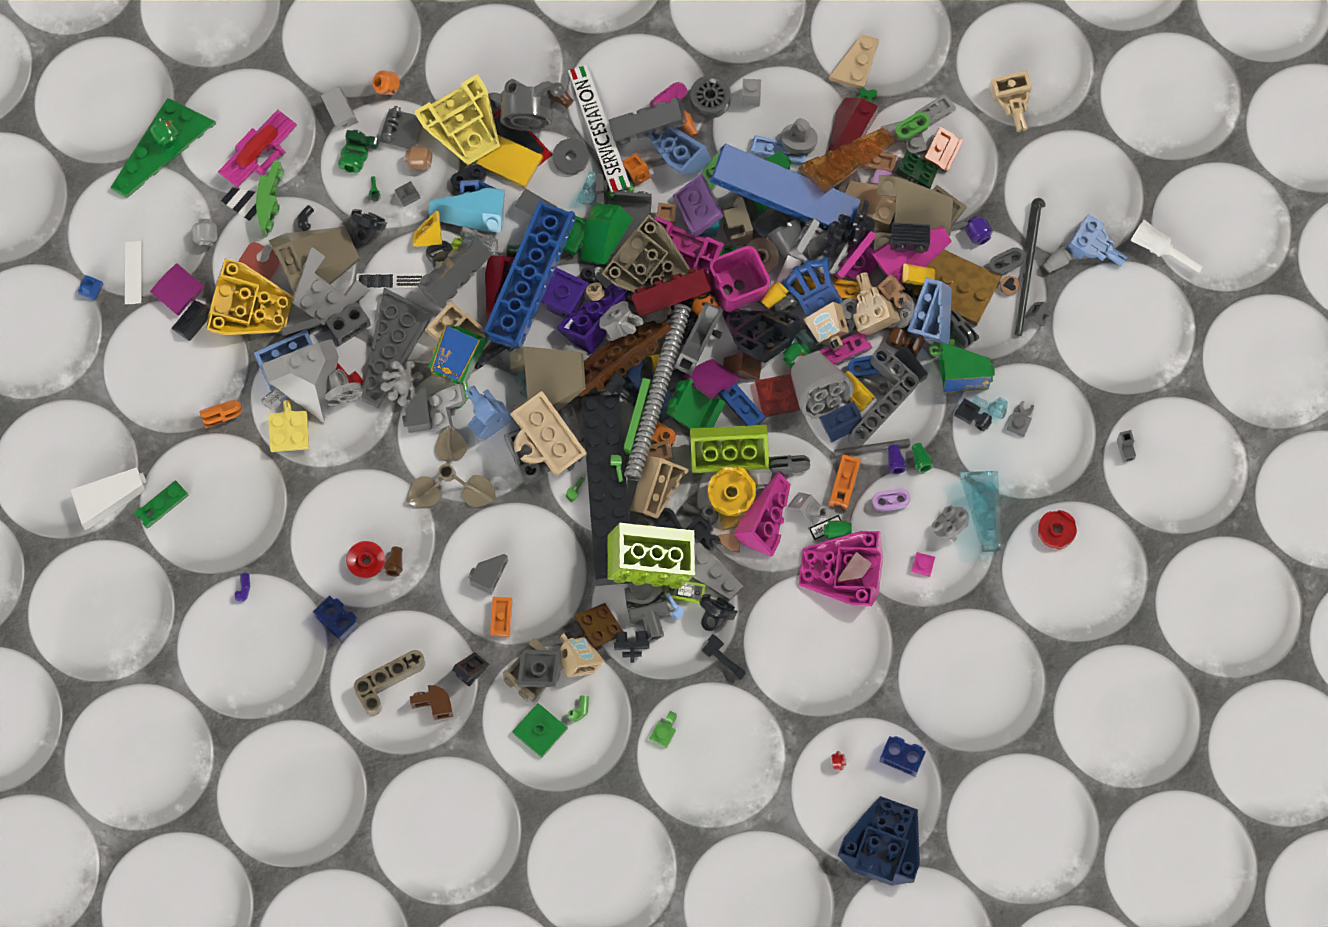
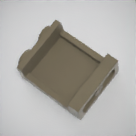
M533 638L527 650L548 649ZM520 656L507 671L504 670L503 678L505 679L503 681L512 688L514 686L518 689V694L523 699H529L533 702L546 687L517 686Z

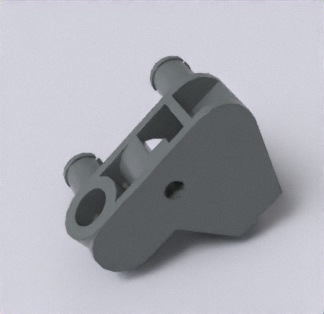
M521 428L504 434V439L524 484H537L543 479L545 473L551 471L545 461L538 464H529L520 459L523 455L531 453L528 445H523L520 451L515 452L514 440ZM534 471V475H528L527 473Z

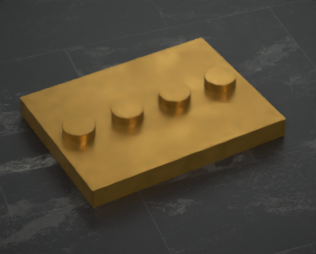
M943 250L926 267L935 269L934 280L942 281L952 288L951 310L957 311L964 320L978 325L1002 276L949 251ZM913 284L911 290L919 298L923 286Z

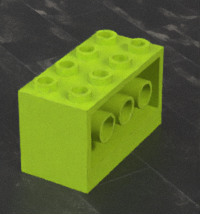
M619 523L608 534V580H614L616 583L633 582L635 585L647 583L654 587L668 585L670 588L678 589L695 575L693 530Z

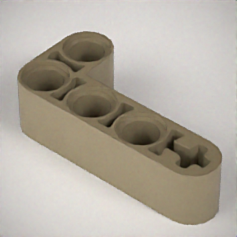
M410 651L355 681L354 689L356 695L368 715L376 716L382 710L378 693L424 669L425 660L420 651ZM416 658L419 660V663L416 664L413 662V659ZM396 667L403 668V671L399 674L393 672ZM379 676L386 677L382 683L376 682V679ZM361 685L368 686L365 692L358 690ZM372 701L377 702L375 708L370 709L367 707L368 703Z

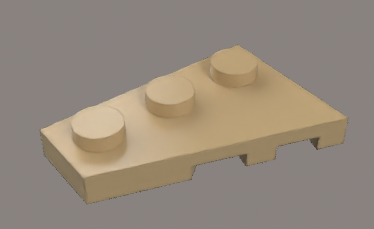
M861 34L831 73L829 80L859 89L865 88L879 39Z

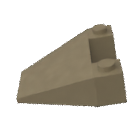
M879 175L878 195L896 196L895 223L930 224V230L943 226L948 236H951L952 197L899 176ZM875 231L874 251L890 242V232Z
M525 346L509 352L511 370L526 375L527 400L513 405L514 410L542 391L558 412L586 389L582 352Z

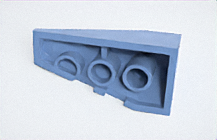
M670 127L666 128V132L661 134H655V132L648 134L649 139L669 167L681 174L700 173L712 160L706 146L678 129Z

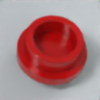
M836 751L835 754L831 755L833 767L835 770L839 769L842 771L844 766L847 765L846 757L840 751Z

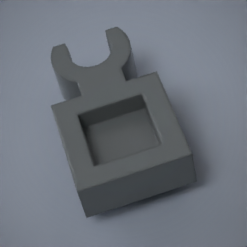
M595 174L597 204H604L607 180H603V174Z

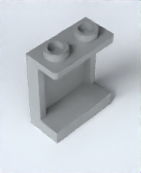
M815 219L806 222L789 251L790 254L803 263L809 260L807 247L809 241L825 232L818 227L820 223ZM848 243L838 246L837 255L834 259L828 257L830 276L836 274L839 269V262L848 254ZM821 255L813 260H822L825 256ZM823 267L814 268L815 272L824 277Z

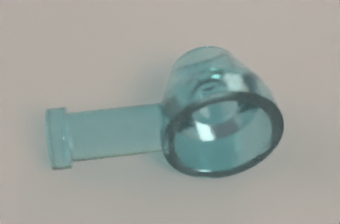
M589 172L577 202L592 204L596 193L591 189L595 180V172Z
M975 395L972 403L987 409L989 414L997 419H1003L1007 413L1008 402L1004 398L999 397L990 403Z

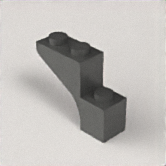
M708 302L705 303L678 357L675 368L692 375L723 312L722 309Z

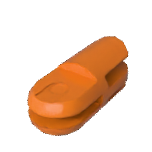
M230 400L200 410L199 413L204 422V427L208 428L238 417L242 413V407L237 400Z

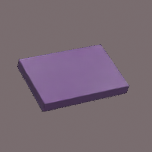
M702 173L672 195L692 236L695 238L724 216L715 195Z

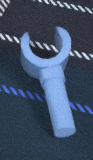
M667 593L665 596L674 608L670 614L674 619L678 620L684 614V610L675 603L670 593Z

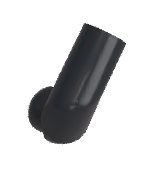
M307 205L297 216V225L302 231H309L311 228V224L308 223V217L314 212V209L310 205Z

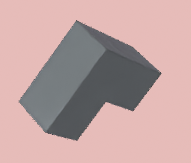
M1132 431L1120 432L1117 444L1123 462L1135 460L1136 453L1133 447L1134 437Z

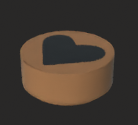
M1006 276L1001 280L1000 289L1005 295H1014L1019 289V281L1014 276Z

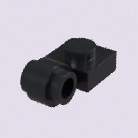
M965 398L954 413V416L969 425L975 420V427L980 431L987 430L992 424L991 415L985 412L979 414L981 407Z

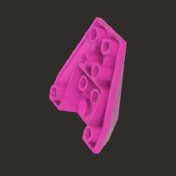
M859 531L804 547L798 585L852 606H872L879 595L883 564L880 531ZM856 552L872 563L861 580L836 582Z

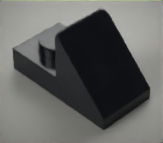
M474 652L455 664L452 671L466 685L471 686L489 666V663Z

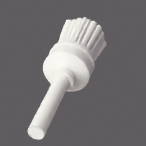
M1146 220L1142 221L1131 239L1132 242L1149 249L1151 253H1155L1158 257L1170 254L1199 273L1204 267L1174 249V245L1171 244V237L1165 235L1164 232H1159Z

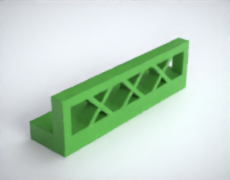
M643 378L623 448L624 455H632L631 450L633 449V444H635L634 440L638 433L639 423L641 422V417H643L642 413L646 406L645 403L649 390H651L650 386L652 384L650 379Z

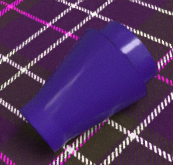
M889 446L888 469L892 474L905 472L907 464L899 446Z

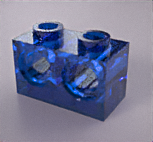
M329 595L313 613L315 618L342 643L358 628L356 621L358 618L351 611L347 612L343 609L344 604L338 598L333 599ZM334 608L335 612L328 615L325 613L327 609ZM342 621L349 622L345 628L339 627V624Z
M889 736L879 762L916 777L926 751L917 744L910 745L905 743V740L901 737L894 736L893 738ZM896 747L900 753L893 755L889 752V749ZM909 755H914L917 757L918 761L912 763L907 759V757Z

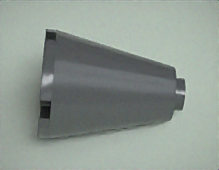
M799 219L786 223L787 225L780 226L767 235V239L776 245L778 253L785 261L788 255L794 257L789 251L803 229Z

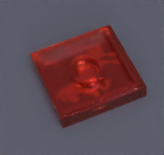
M791 374L755 381L761 412L765 417L800 411Z

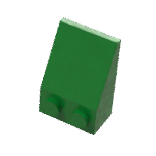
M596 204L591 209V213L586 221L580 261L606 264L633 220L620 205Z

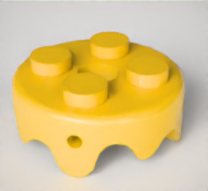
M725 467L711 477L708 485V499L711 506L719 513L726 516H737L745 513L752 506L756 496V485L744 468ZM728 488H735L737 495L729 497L726 494V490Z

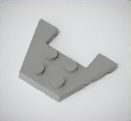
M310 246L292 303L310 317H318L319 323L325 325V322L331 315L340 313L345 306L355 303L366 295L370 289L358 280H355L345 295H343L315 274L325 256Z

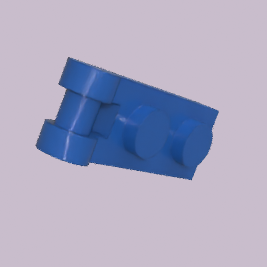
M736 383L726 392L722 389L717 393L746 426L759 425L765 420L763 413ZM733 391L735 394L730 397L729 393Z

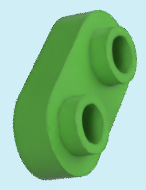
M918 112L901 121L896 126L895 134L897 138L902 141H908L929 128L930 118L926 113Z

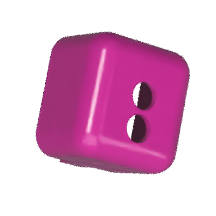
M745 246L716 257L710 262L708 275L713 286V292L724 311L731 312L760 301L768 292L770 278L755 248ZM741 281L745 287L743 290H736L734 283ZM730 286L733 292L730 295H726L723 287Z

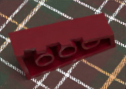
M697 266L689 269L686 274L681 275V273L672 275L670 280L665 282L663 279L653 282V286L647 289L645 286L635 289V293L631 296L640 317L709 292L713 286L706 267L699 268Z

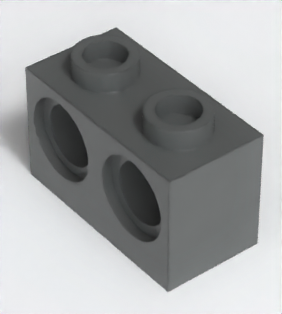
M358 302L348 304L344 307L343 311L331 315L325 322L328 331L339 346L371 326L370 319ZM353 315H359V316H360V317H359L358 319H356V320H352V319H351V317H352ZM338 325L344 326L341 330L335 329Z

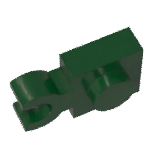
M347 130L345 134L347 144L367 146L371 149H377L378 147L377 137L365 136V133L359 130Z

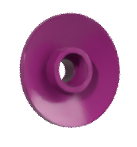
M856 244L849 245L847 248L848 254ZM869 246L857 260L862 265L856 266L854 264L846 276L856 279L857 275L868 273L869 277L875 271L877 262L872 255L874 252Z

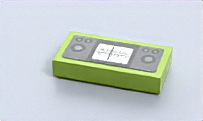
M687 582L678 589L670 588V586L666 585L664 596L670 593L673 600L699 604L702 595L705 593L706 585Z

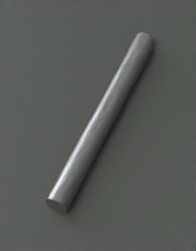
M908 438L862 445L861 447L842 448L834 450L835 457H840L843 454L854 455L887 450L891 445H898L900 448L911 446Z

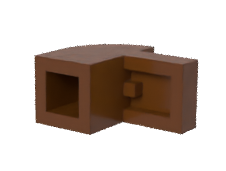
M428 685L429 693L416 692L413 696H409L412 709L431 706L434 720L453 717L449 695L439 686Z

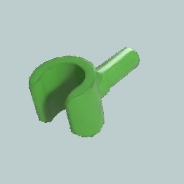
M611 455V465L617 466L618 480L622 482L621 456Z
M583 477L579 479L573 488L571 487L567 490L566 498L571 503L579 497L576 491L585 481Z

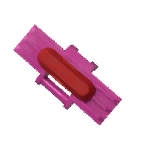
M277 109L257 131L252 128L236 144L235 150L237 152L223 165L218 173L237 188L254 171L259 175H265V171L273 164V161H276L281 155L283 156L286 153L279 145L297 127V124ZM265 149L267 151L275 150L259 167L257 164L258 156Z

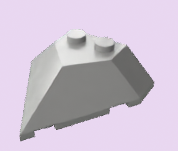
M332 339L316 343L261 364L268 383L278 388L284 395L324 423L328 408L325 395L332 390L329 375L336 371L339 358Z

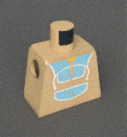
M832 302L804 319L820 344H830L833 351L843 347L840 338L848 334V327L841 304Z
M570 632L561 635L560 639L563 643L559 648L561 651V664L568 678L595 673L604 663L603 658L586 638L574 639Z

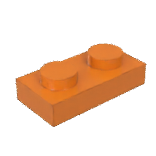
M493 597L490 636L510 637L512 598Z

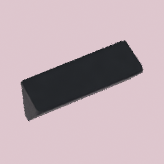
M194 300L173 325L172 330L186 340L191 341L207 322L210 309L207 305Z
M906 345L894 354L918 377L919 383L927 379L928 373ZM905 380L912 387V383L909 380Z

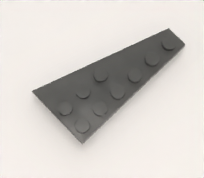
M386 288L383 289L371 356L361 396L362 401L378 409L389 392H384L381 389V384L394 380H384L382 373L384 371L389 373L398 372L397 369L394 370L390 366L393 361H398L404 366L434 315L433 311Z

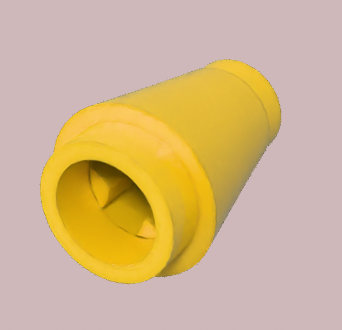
M777 281L771 285L761 302L769 309L785 298L788 290Z

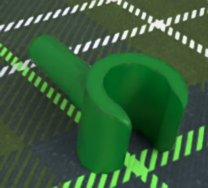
M372 176V190L369 192L370 199L372 200V194L377 193L380 199L381 194L376 187V178Z

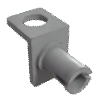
M798 492L788 505L790 509L799 510L813 525H816L821 518H825L828 515V508L821 506L811 494ZM800 498H803L799 504H796Z

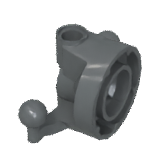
M510 79L506 82L501 94L495 92L488 93V97L493 108L501 109L500 121L504 126L522 131H537L549 128L552 125L550 99L544 96V94L550 90L553 96L560 97L564 94L565 87L562 83L556 82L553 84L550 81L542 82L532 87L526 86L515 79Z

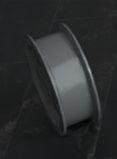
M708 75L699 78L694 82L690 91L692 109L704 118H717L723 115L730 106V87L726 81L718 76ZM712 95L714 98L709 99L706 96Z

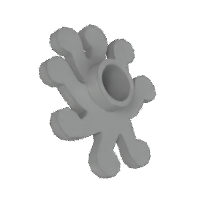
M393 361L390 366L394 370L397 369L398 372L389 373L384 371L382 373L384 380H394L389 383H382L381 389L387 392L392 388V392L388 393V399L396 400L398 394H400L398 404L405 406L407 405L408 391L410 401L416 395L413 382L415 380H423V374L416 372L411 375V369L415 367L413 361H407L405 369L398 361Z

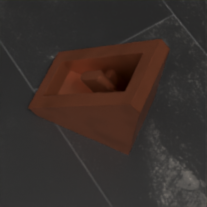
M745 353L724 357L723 366L737 377L760 380L762 361Z

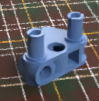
M475 386L469 387L470 391H465V394L474 404L473 412L475 414L468 423V426L478 439L487 440L513 420L504 403L496 400L489 389L483 391V394H480Z

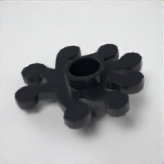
M866 200L860 215L856 214L853 229H856L853 240L854 244L860 242L863 232L871 231L875 227L874 219L867 216L869 202Z
M840 214L838 222L833 221L829 223L828 234L824 238V242L828 244L823 251L825 257L834 259L837 255L838 246L849 241V231L853 228L850 216Z

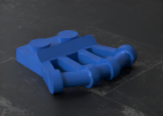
M823 257L822 260L805 261L802 266L794 267L790 275L781 281V284L798 299L807 317L832 302L839 304L843 301L831 280L828 257ZM823 267L824 284L820 281L814 268ZM806 271L809 272L816 285V288L813 290L810 289L803 276V273ZM796 278L800 282L805 294L800 293L792 286Z

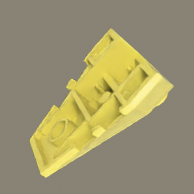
M478 74L464 81L461 87L432 104L429 102L414 111L423 128L467 165L474 163L500 147L488 92Z

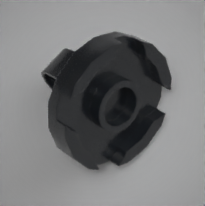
M352 209L350 219L357 223L353 234L357 243H369L375 230H385L387 222H385L384 218L371 212L362 214L361 209ZM362 230H364L367 235L365 240H362L360 238V232Z
M703 594L699 601L700 606L706 610L701 619V625L706 631L718 629L723 619L733 620L738 611L734 610L735 607L731 603L720 597L717 600L710 598L711 594ZM708 617H712L715 620L714 627L708 626Z

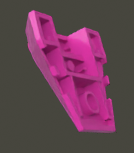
M655 216L654 219L664 227L689 268L697 266L702 268L705 266L708 272L710 262L714 258L719 257L724 243L709 237L704 239L697 236L695 238L691 233L674 227L673 223Z

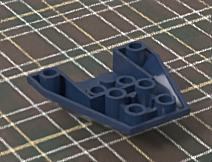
M880 796L845 835L838 852V857L854 873L891 886L914 883L920 866L918 809Z

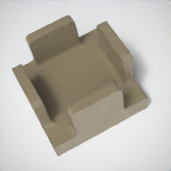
M739 197L735 198L734 203L721 206L727 222L723 225L731 247L743 243L747 246L753 240V228L743 198Z

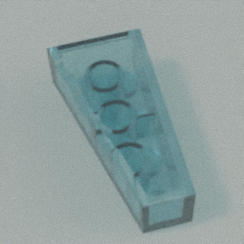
M998 471L959 472L982 552L1001 551Z

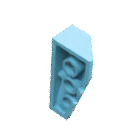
M483 188L480 191L465 192L462 195L430 200L429 217L437 210L440 222L480 231L501 232L504 219L505 189Z

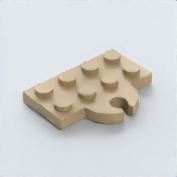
M542 391L510 413L521 428L514 440L515 452L520 451L523 445H528L531 449L529 455H523L520 458L522 461L529 464H538L545 461L553 474L557 476L587 454Z

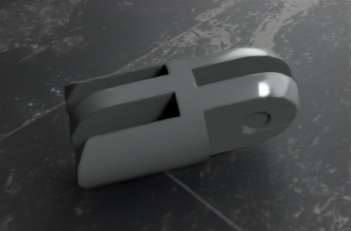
M951 310V333L965 348L967 345L977 341L979 335L957 311Z
M805 455L769 457V469L772 472V476L778 472L782 475L804 472L811 466L809 457Z

